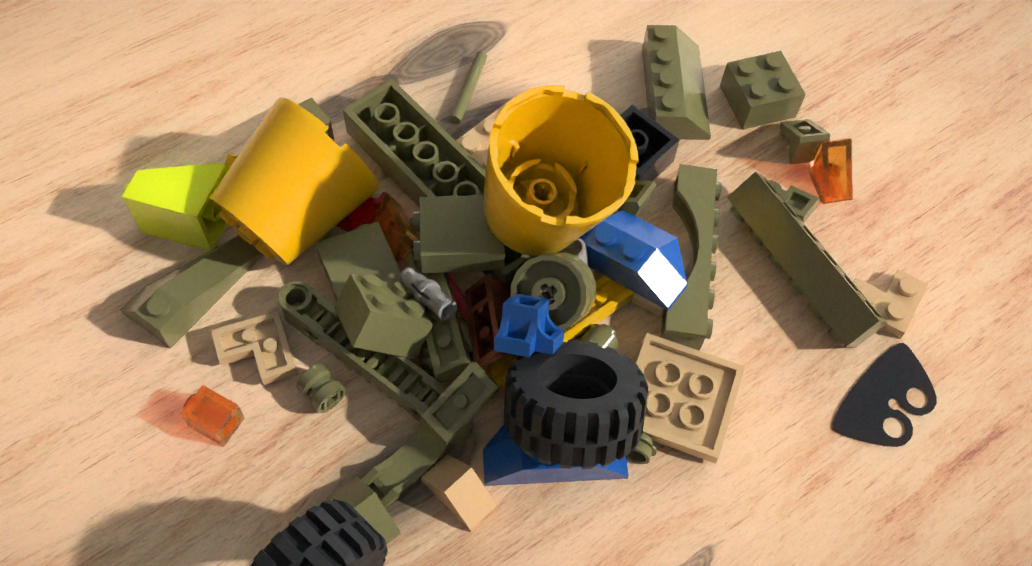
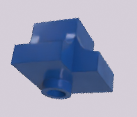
M515 293L503 303L500 328L494 339V351L530 357L534 352L553 355L563 344L564 329L557 327L549 317V299Z

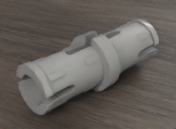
M408 267L402 271L399 282H402L414 294V299L423 307L427 306L440 320H448L455 314L457 310L456 302L441 291V287L436 281L427 279L415 267Z

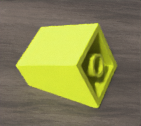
M223 163L137 170L131 182L125 185L122 198L141 233L210 251L217 245L227 223L217 215L220 211L209 200V197L228 170Z

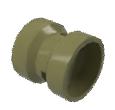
M321 363L306 370L298 379L296 387L303 396H310L312 406L319 413H325L333 409L343 399L346 388L339 381L332 380L330 378V371Z

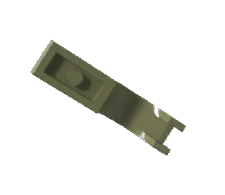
M472 361L423 413L418 428L404 445L382 463L374 466L361 480L368 486L373 482L385 495L381 502L385 508L417 483L439 461L450 446L451 441L496 395L501 387L476 362Z

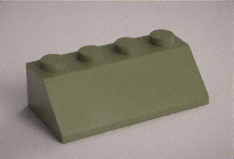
M647 25L642 54L648 116L679 139L710 140L711 132L699 45L676 25Z

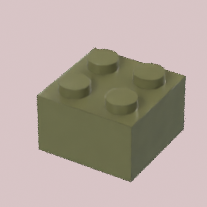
M781 50L727 62L720 83V87L742 130L795 118L806 95Z
M350 273L334 306L352 346L355 348L415 359L433 326L425 313L424 307L416 302L414 294L402 282L390 283L370 274L361 276Z

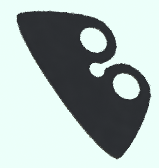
M899 343L891 347L863 374L837 411L833 422V430L847 437L881 446L899 447L910 441L913 435L911 420L900 410L892 409L889 406V400L897 399L901 407L906 411L922 416L934 410L937 404V395L923 366L905 343ZM911 388L923 390L928 397L927 405L922 408L912 406L907 400L906 394ZM890 417L901 420L905 426L904 435L899 438L889 436L884 431V421Z

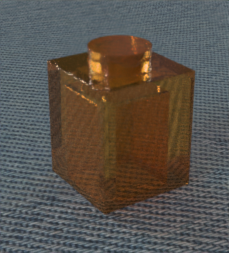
M204 385L200 387L197 393L188 397L184 403L183 411L180 413L189 428L222 447L226 445L245 419L238 404Z

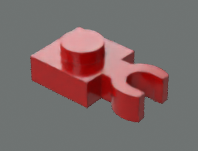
M383 192L378 198L370 197L336 226L349 232L360 225L375 223L379 219L378 210L382 209L388 202L387 193Z

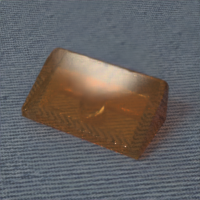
M387 193L382 200L374 223H379L396 262H399L414 249V240H420L416 231H414V227L402 206Z

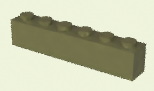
M754 172L727 196L733 205L730 208L731 212L741 222L746 221L752 228L749 234L760 246L765 244L771 252L768 255L770 261L779 270L785 269L790 276L787 280L790 286L798 294H805L811 302L808 304V308L819 320L823 318L831 327L828 332L840 346L845 344L846 347L856 348L887 324L766 177Z

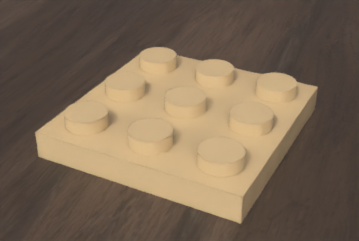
M646 333L636 361L648 384V399L643 433L650 436L654 442L716 464L745 366Z

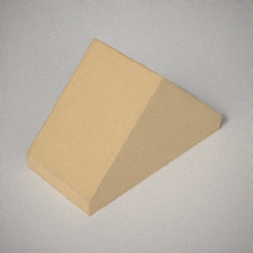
M448 454L421 477V481L470 532L497 507L496 502L473 468Z

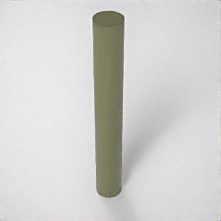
M477 52L450 116V121L454 124H460L487 59V55L484 52Z

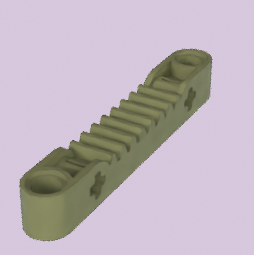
M292 281L280 289L278 301L284 318L289 324L317 345L324 346L328 352L332 351L338 360L342 359L349 368L353 367L358 375L362 374L367 382L374 383L379 391L383 390L390 399L394 398L398 405L404 407L418 422H421L423 413L447 389V387L406 357L353 347L334 309L335 304L302 281ZM304 301L299 306H292L295 302ZM472 420L450 444L463 443L470 437L473 426Z

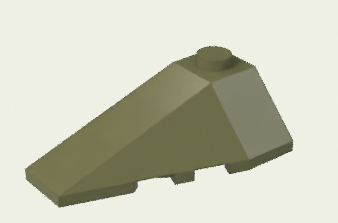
M236 236L147 284L120 311L171 349L263 254L255 246L249 245L240 236Z

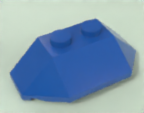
M624 210L613 213L579 237L586 245L587 264L590 268L667 311L687 288L678 238Z
M504 425L483 448L484 486L628 479L629 477L626 456L621 460L615 458L612 464L604 467L600 464L595 465L593 469H582L581 466H572L571 469L560 468V464L552 462L548 465L540 462L537 456L530 457L523 452L521 446L517 447L509 437V433Z

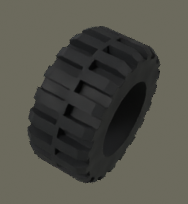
M568 340V342H563L553 355L534 352L530 357L518 356L508 368L505 382L504 426L509 433V437L517 447L521 446L523 452L530 457L537 456L540 462L548 465L552 462L560 464V468L571 469L572 466H581L582 469H593L598 464L604 467L612 464L615 458L621 460L638 445L643 433L648 399V384L637 364L633 365L632 360L625 354L619 355L615 349L608 346L603 348L594 342L588 341L587 344L579 343V340Z
M333 499L332 501L322 502L320 506L311 507L306 510L304 515L292 520L287 528L282 532H278L270 540L271 542L264 550L261 549L253 558L254 561L250 566H383L388 550L385 538L346 501Z

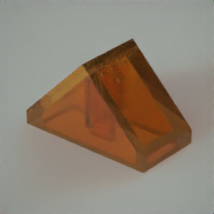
M844 138L819 142L807 169L821 203L827 204L853 200L852 139Z

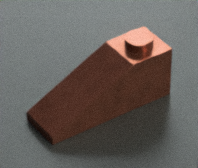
M490 273L465 291L474 362L482 369H485L506 354L494 351V339L500 328L503 303L511 297V288Z

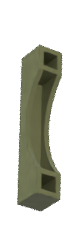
M680 164L674 182L672 207L682 219L689 233L693 251V266L691 275L687 279V288L668 311L664 310L661 338L700 351L704 340L711 338L713 319H708V309L712 310L715 298V291L710 290V281H714L717 264L712 262L711 258L712 253H716L718 245V235L713 234V227H717L720 216V208H715V201H718L720 198L721 182H716L717 169Z

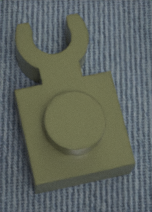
M769 180L805 223L817 208L819 197L794 186H790L786 191L782 189L779 183Z

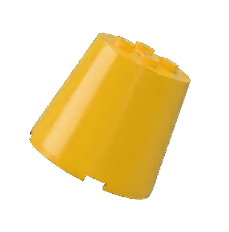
M546 85L532 88L509 101L500 111L494 122L488 144L483 210L486 222L493 234L504 245L516 252L540 256L563 250L616 212L634 188L636 164L639 161L634 137L622 117L609 104L589 92L583 95L574 91L564 90L565 86Z
M280 97L272 105L209 197V200L220 211L217 215L232 228L238 227L235 233L249 245L255 242V248L270 260L274 257L282 264L288 266L369 199L379 189V183L368 166L346 143L340 148L325 134L329 129L328 126L300 105L283 97Z

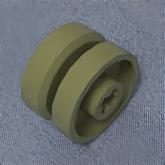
M565 252L548 253L527 260L516 271L511 283V296L517 293L549 299V317L557 327L567 329L581 321L590 312L596 299V282L591 269L580 258ZM553 286L557 290V293H555L554 295L551 292V288Z

